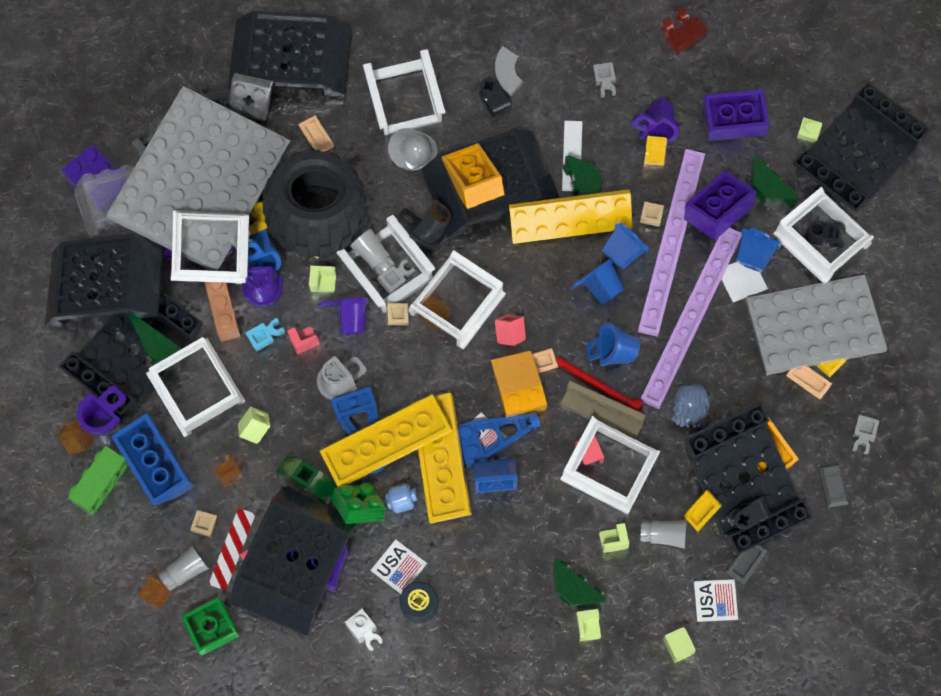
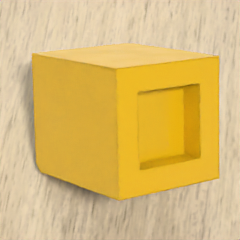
M647 136L644 164L664 166L667 138Z

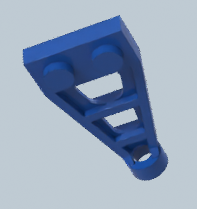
M370 387L331 399V405L337 421L348 436L362 430L354 428L349 420L351 416L366 412L369 418L368 426L378 422L377 404ZM386 465L371 473H377L386 468Z
M536 411L507 418L474 420L459 425L458 431L462 456L467 468L473 466V463H477L478 460L490 459L533 429L540 427ZM526 420H529L530 425L526 424ZM510 423L515 424L517 432L504 438L499 429L500 426ZM492 429L497 434V441L487 448L482 447L478 438V432Z

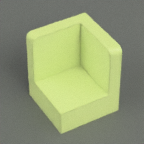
M311 266L309 278L311 292H335L337 276L335 267Z
M251 406L238 423L239 437L256 444L259 443L270 428L268 413Z
M625 523L617 524L616 529L599 533L603 553L628 549L629 540Z
M598 609L577 612L576 620L580 642L600 639Z
M684 627L665 635L663 638L674 663L694 655L696 651Z

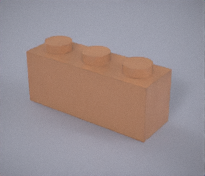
M205 282L220 341L224 342L241 337L227 283Z

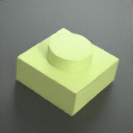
M803 117L797 138L815 143L818 139L822 123Z

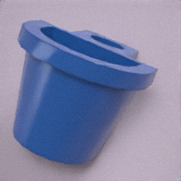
M617 222L615 225L616 229L605 244L602 252L608 259L612 258L616 266L624 270L643 253L647 254L650 249L640 241L633 231L623 223L619 224Z
M749 227V230L742 228L741 234L743 237L737 262L753 271L763 272L774 252L780 250L782 244L771 239L765 232Z
M265 229L249 236V239L254 241L248 242V248L252 253H248L247 267L272 266L277 272L281 267V256L275 249L271 234Z
M612 258L570 287L572 291L580 284H585L601 305L625 288L612 265L614 263Z
M613 323L603 324L599 326V337L587 343V360L593 361L600 358V366L628 364L634 361L639 354V339L620 330ZM594 344H596L597 350L593 355L592 347Z

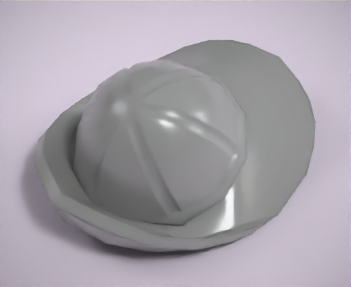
M408 128L395 132L388 144V153L391 160L398 167L411 171L422 169L437 156L438 152L437 143L430 136Z

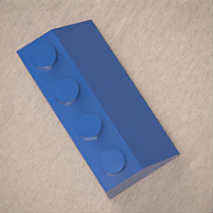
M147 413L111 436L153 505L178 498L195 486L155 420Z

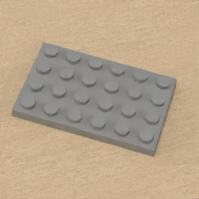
M865 275L829 281L826 284L819 283L748 297L745 300L766 375L786 372L794 368L802 369L804 366L812 367L836 360H847L882 353L887 350Z

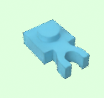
M277 318L272 320L267 327L262 323L245 332L256 352L273 343V336H280L285 333L283 327L278 330L274 329L276 325L280 324Z

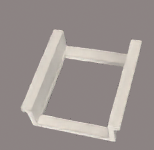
M428 49L420 51L421 59L377 70H372L371 63L363 65L380 129L384 130V135L393 134L400 129H414L442 122L441 114H445V109ZM422 70L434 115L387 126L376 80Z
M822 187L783 218L776 231L772 234L824 284L832 278L838 268L860 249H867L874 238L873 235L870 236L824 193ZM817 205L836 223L845 225L846 232L856 241L832 263H829L792 228L796 222Z
M173 210L171 281L245 283L248 263L249 215L246 213ZM182 219L238 221L236 272L180 270Z
M394 215L386 219L387 227L375 235L379 242L392 235L422 273L385 299H382L353 261L360 256L356 251L352 250L347 253L343 249L336 252L383 313L386 312L387 303H400L428 284L433 279L432 271L435 270V267L417 244L409 238V234Z
M453 250L444 265L414 303L410 305L408 313L413 317L416 313H419L457 339V346L464 350L505 297L506 293L503 291V282ZM454 265L492 289L461 330L423 306Z
M200 338L150 367L149 372L146 373L184 437L191 434L193 429L236 404L239 406L245 402L208 338ZM204 348L231 395L186 421L158 373L197 350Z
M592 416L560 480L628 515L660 451L619 432ZM597 431L647 456L627 497L576 471Z

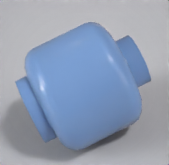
M407 483L391 486L388 493L385 494L389 510L392 509L395 513L412 510L415 501H418L416 489H411Z

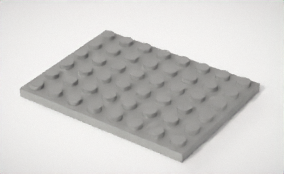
M183 86L108 211L107 218L172 250L173 210L246 213L250 215L265 189L268 178H270L273 170L279 164L289 146L290 140ZM182 219L181 255L212 271H219L233 246L226 238V235L234 222Z

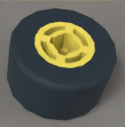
M413 582L402 590L400 608L408 620L415 623H424L431 620L438 610V596L430 584Z

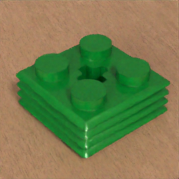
M362 483L357 486L342 485L341 487L334 488V495H332L333 498L331 500L346 524L385 520L384 513H386L385 510L387 508L370 483Z
M216 597L181 616L194 646L201 656L239 637L220 597ZM208 622L215 624L211 631L209 629L205 630L208 627Z

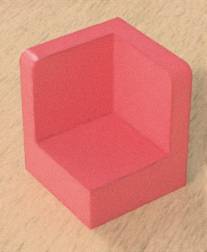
M507 314L495 320L496 336L499 344L514 346L526 340L524 316Z
M295 327L287 330L297 355L320 345L319 339L312 327L305 328L299 332L296 331Z
M595 435L582 458L584 465L596 461L599 464L604 462V455Z

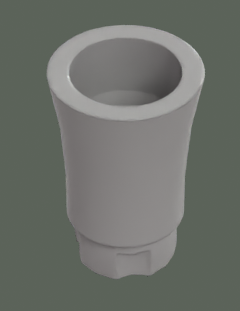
M372 229L363 233L350 246L379 275L395 265V262L390 258V254L384 249Z
M686 519L642 521L641 541H651L652 544L670 545L685 549Z
M191 545L179 558L168 565L159 574V577L166 588L171 591L210 568L195 546Z

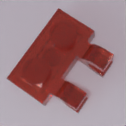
M684 7L677 11L678 15L676 16V19L683 26L676 30L673 22L668 18L663 21L662 24L664 26L661 27V30L668 35L666 42L677 55L708 32V29L696 16L692 19L690 18L689 13Z

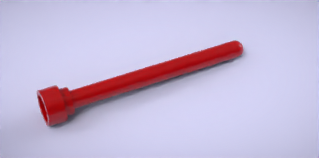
M556 358L558 366L623 405L638 412L641 411L644 405L643 401L638 398L629 399L563 358Z

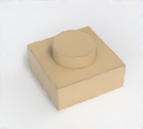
M644 202L640 223L660 227L664 205Z
M387 303V325H408V303Z
M197 510L190 529L191 532L212 538L218 516Z

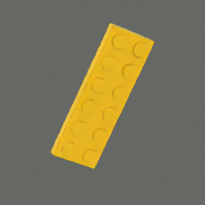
M629 189L509 205L513 244L615 231L617 222L619 224L623 223L626 227L632 229L631 193Z
M451 393L434 396L452 432L418 449L428 518L431 524L472 515L454 400Z
M432 394L320 450V453L336 485L341 487L451 433L452 430Z

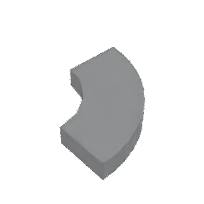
M502 46L496 57L495 74L500 88L511 98L522 85V80L515 71L518 56Z

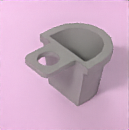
M333 356L319 371L317 377L318 389L321 395L328 400L358 391L355 381L363 376L367 369L357 357H352L342 364L336 356ZM352 364H357L360 370L357 374L353 375L349 373L348 367Z

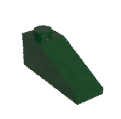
M130 313L129 317L147 355L151 359L150 364L152 366L181 350L178 345L136 315ZM172 366L166 368L165 371L168 372Z

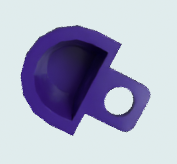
M661 97L650 105L644 113H640L631 121L633 127L641 130L639 138L647 141V136L667 138V144L675 141L679 134V126L675 121L673 106L669 101ZM643 120L642 125H640L638 121Z
M272 266L247 267V278L245 283H242L245 299L250 304L258 307H266L275 303L282 293V276H278Z
M348 298L338 301L319 302L317 304V307L336 306L339 336L365 333L366 306L369 305L368 298Z
M110 386L98 399L90 392L78 406L77 419L79 424L85 431L100 436L111 434L120 425L121 421L114 412L125 402L126 396L115 386ZM111 393H116L119 396L115 404L107 402V397Z

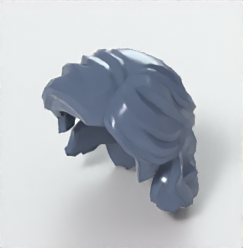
M699 384L683 385L678 389L674 398L675 407L673 415L671 416V420L676 425L690 427V424H692L693 428H704L706 423H711L709 414L711 400L706 389Z

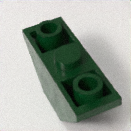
M570 155L565 156L563 170L565 175H569L571 178L570 185L573 193L577 192L578 196L601 193L602 180L595 165Z
M758 156L754 158L751 167V188L756 190L755 197L764 206L791 208L796 206L799 198L797 192L792 187H788L782 177L770 169L765 160H761Z
M289 455L285 457L275 472L327 505L332 501L334 488L338 487L317 468L304 460Z
M557 559L553 561L555 592L560 600L572 609L604 606L607 598L604 597L605 593L601 589L591 587L588 584V580L582 574L578 573L576 575L572 572L571 566L565 561Z

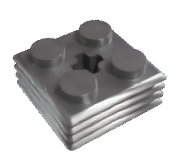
M235 73L231 81L227 109L243 117L265 121L268 114L273 82Z

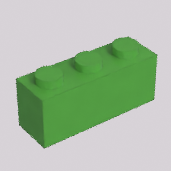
M107 446L97 452L94 457L95 461L83 471L82 479L78 484H74L69 491L70 495L68 498L72 503L92 516L129 466L123 456Z

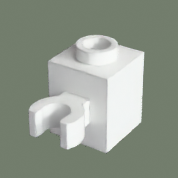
M363 609L345 622L347 628L359 643L366 640L368 650H374L370 645L372 640H377L382 644L381 637L373 634L377 631L375 624Z

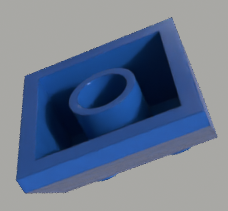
M503 457L497 461L489 462V460L483 459L473 463L475 493L517 489L515 459L510 460L508 457Z

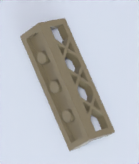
M569 381L567 391L560 403V406L590 420L593 416L598 421L635 440L646 418L645 414L572 381Z

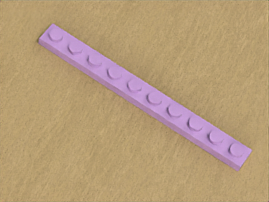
M685 150L638 329L640 333L658 337L687 226V221L684 220L685 205L695 195L705 153Z
M729 228L718 237L641 397V401L660 409L740 242L741 232Z

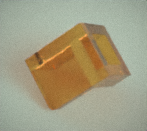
M432 295L423 303V306L446 321L451 316L450 308ZM419 314V318L436 330L440 329V327Z
M78 420L67 423L56 435L70 455L86 450L94 440V436L85 431Z
M230 454L226 456L228 461L213 469L225 488L243 478Z
M148 575L146 577L148 582L138 595L158 611L171 593L161 583Z

